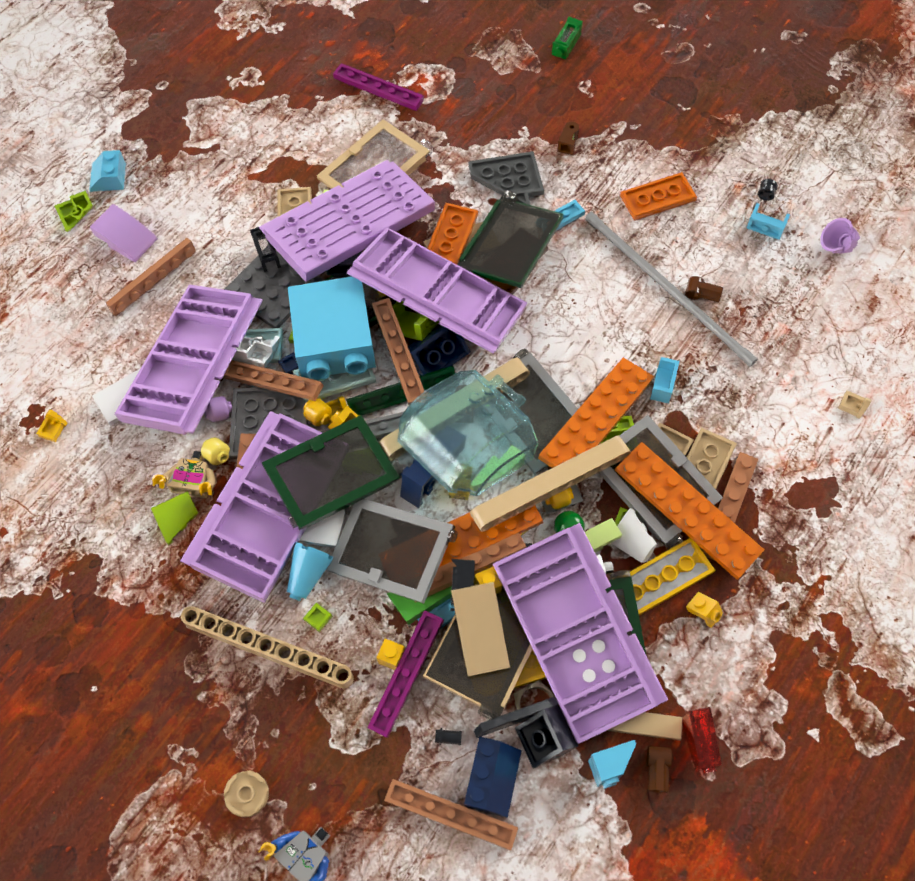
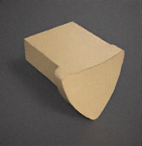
M846 390L838 409L860 419L872 400Z

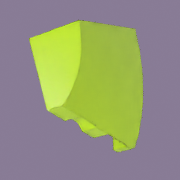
M86 191L69 196L70 200L54 205L66 232H69L93 207Z

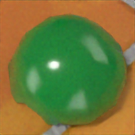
M564 511L554 520V531L558 533L578 523L581 524L584 530V521L574 511Z

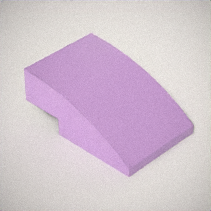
M114 204L90 226L94 236L103 240L111 249L133 262H136L157 240V237L149 229Z

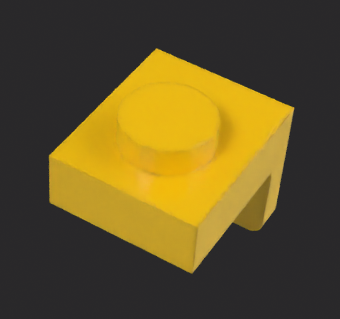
M346 406L340 412L337 410L330 417L332 422L328 425V428L332 429L358 415Z
M700 592L686 606L688 612L704 619L710 628L721 619L723 614L718 601Z

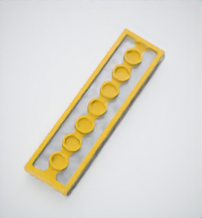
M689 538L620 578H632L640 616L713 574L715 569L699 546ZM623 589L614 590L628 618Z

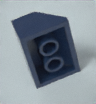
M440 324L436 325L423 341L416 340L408 346L417 373L420 376L453 366L471 352L462 336Z
M479 737L464 807L508 818L522 750L501 741Z

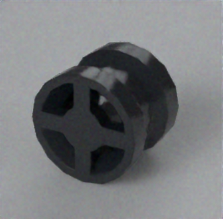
M773 179L762 180L758 190V197L765 201L773 200L776 194L775 191L778 188L777 182Z

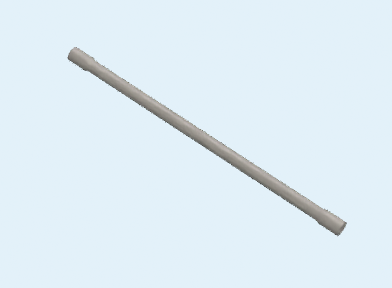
M589 212L586 215L585 220L607 237L731 348L749 367L756 363L758 359L750 351L742 347L606 226L593 212Z

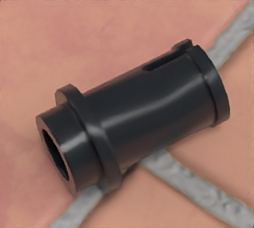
M440 728V730L436 729L435 743H439V745L441 743L461 745L462 731L442 730L443 728Z

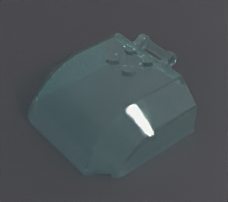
M476 370L459 371L420 394L407 407L399 419L397 442L451 493L466 491L470 492V495L473 496L480 495L531 462L538 446V440L530 418L519 409L525 403L526 398L518 395L503 381L499 374L494 376L491 381H488ZM496 387H499V388H500L504 393H506L513 401L511 402V401H510L507 397H505L498 389H496Z

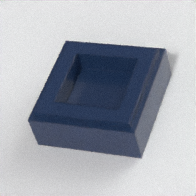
M294 352L278 360L280 367L285 373L293 375V370L299 369Z

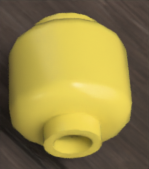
M216 437L210 438L202 444L201 454L210 464L218 466L229 458L230 448L221 439Z

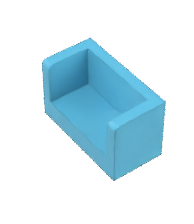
M756 203L747 229L780 240L790 214H786L784 221L758 213L760 204Z
M664 357L660 358L650 397L651 400L669 404L680 361Z

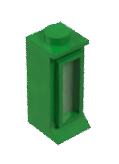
M568 16L566 24L552 43V55L567 59L581 36L583 21Z

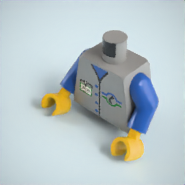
M322 827L312 837L304 830L302 832L294 831L280 836L271 843H264L259 853L262 850L269 852L264 858L265 861H268L273 853H276L274 857L298 881H324L327 877L329 866L327 858L329 853L321 846L330 835Z

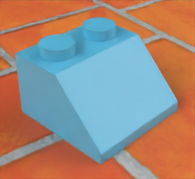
M120 150L103 151L92 163L90 192L124 190L126 162Z
M635 740L591 755L588 763L597 787L603 785L604 789L617 785L616 783L619 782V778L623 775L636 746Z

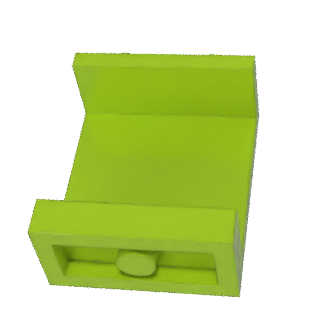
M397 301L393 305L404 337L423 341L440 322H435L422 314L405 311L403 301Z

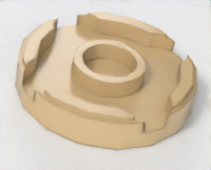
M244 771L233 775L224 789L226 807L233 814L240 817H252L258 814L265 807L269 798V788L266 780L260 774L253 771Z

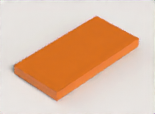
M683 172L620 192V197L634 221L694 202L697 199Z
M445 203L427 249L459 266L460 257L466 248L478 217V210Z

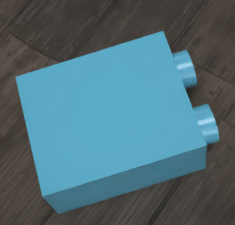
M346 277L288 287L295 357L301 377L322 381L333 374L347 372L352 375L364 373L367 369L376 368L365 294L361 281L354 277Z

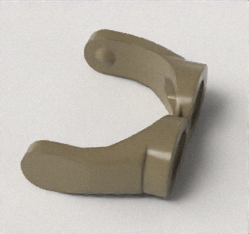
M541 679L513 694L517 710L521 709L520 699L527 690L541 689L550 698L554 697L551 690L542 683Z

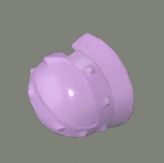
M837 218L828 223L823 229L820 243L822 248L826 251H832L833 254L850 253L853 248L858 246L857 241L860 239V236L852 226L851 221L846 218Z

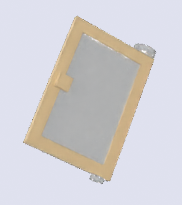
M383 119L317 175V179L331 189L338 185L343 188V182L385 160L393 161L409 176L426 161V157L431 155L434 149L426 139H422L418 143Z

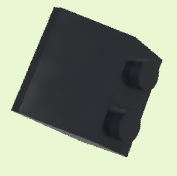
M560 706L543 709L515 727L533 769L578 747V743Z

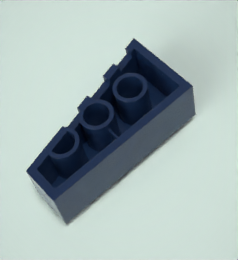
M447 426L444 431H439L435 440L427 444L424 452L415 457L413 464L403 470L401 474L400 497L419 509L423 504V496L425 494L429 496L433 491L436 479L440 481L447 471V465L451 467L463 452L467 437L450 426Z

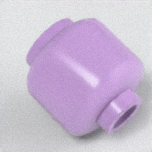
M224 396L211 398L204 412L205 418H209L211 422L227 420L229 413H232V404L230 401L227 402Z

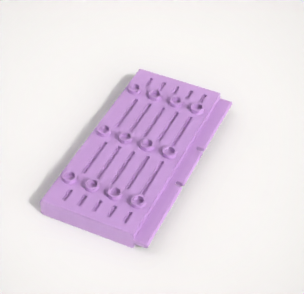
M385 160L343 182V188L338 185L311 199L312 204L307 201L261 225L259 229L265 234L268 242L307 282L366 249L387 227L397 232L435 210V201L393 161Z
M388 227L353 262V266L347 271L348 275L398 302L403 301V305L435 322L440 321V325L493 354L509 334L527 305V302Z
M189 285L116 410L115 415L119 421L183 435L187 433L193 434L220 383L216 379L223 378L237 351L233 347H239L263 300L253 298L248 293Z
M270 411L239 462L243 469L236 467L219 495L217 502L222 503L221 506L213 505L180 561L200 573L265 603L294 551L295 543L299 542L306 526L298 528L294 518L288 512L263 468L262 462L322 434V432L281 413L278 415ZM334 438L324 443L325 448L316 453L311 449L276 466L303 515L317 509L349 451L348 444Z
M580 523L493 563L578 744L668 700L636 634L628 636L626 633L632 631L633 628L614 590L606 592L605 589L611 587V584ZM596 640H601L605 644V650L601 653H596L592 649V644ZM581 649L585 652L586 658L583 662H576L573 659L575 650ZM605 660H612L614 662L615 669L613 672L606 673L602 669V663ZM591 669L595 672L596 678L593 682H586L583 679V672L585 670Z

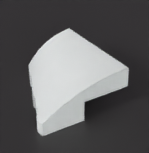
M256 336L254 338L244 337L239 347H233L237 351L232 359L266 368L274 356L281 339L279 336H275L274 340H263V336Z
M629 508L617 526L622 537L611 542V544L641 563L648 562L657 543L647 533L644 523L639 521L635 514L636 511L633 508Z

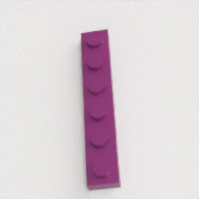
M342 63L333 73V77L336 80L415 111L424 101V95Z
M424 610L367 728L386 738L389 737L444 622L443 618Z

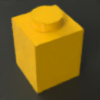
M494 566L474 575L475 585L494 582L497 594L501 592L503 585Z
M385 638L376 657L378 664L396 670L405 647Z

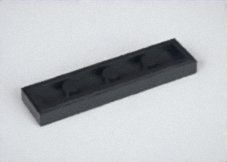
M552 697L487 720L475 728V736L479 738L521 723L543 709L558 706L559 703L556 697Z

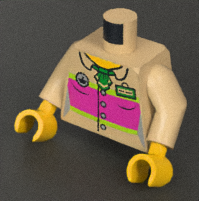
M194 451L191 459L181 458L177 464L164 474L154 475L152 477V486L159 484V488L163 489L166 484L171 493L183 494L188 491L191 496L207 498L208 495H212L216 479L213 470L209 468L206 462H203L204 458L201 452Z

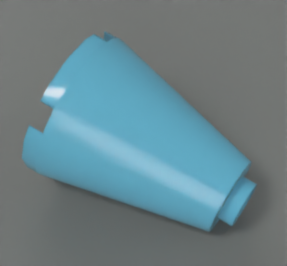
M296 542L287 586V592L290 593L289 597L301 601L302 598L306 599L332 562L333 556Z

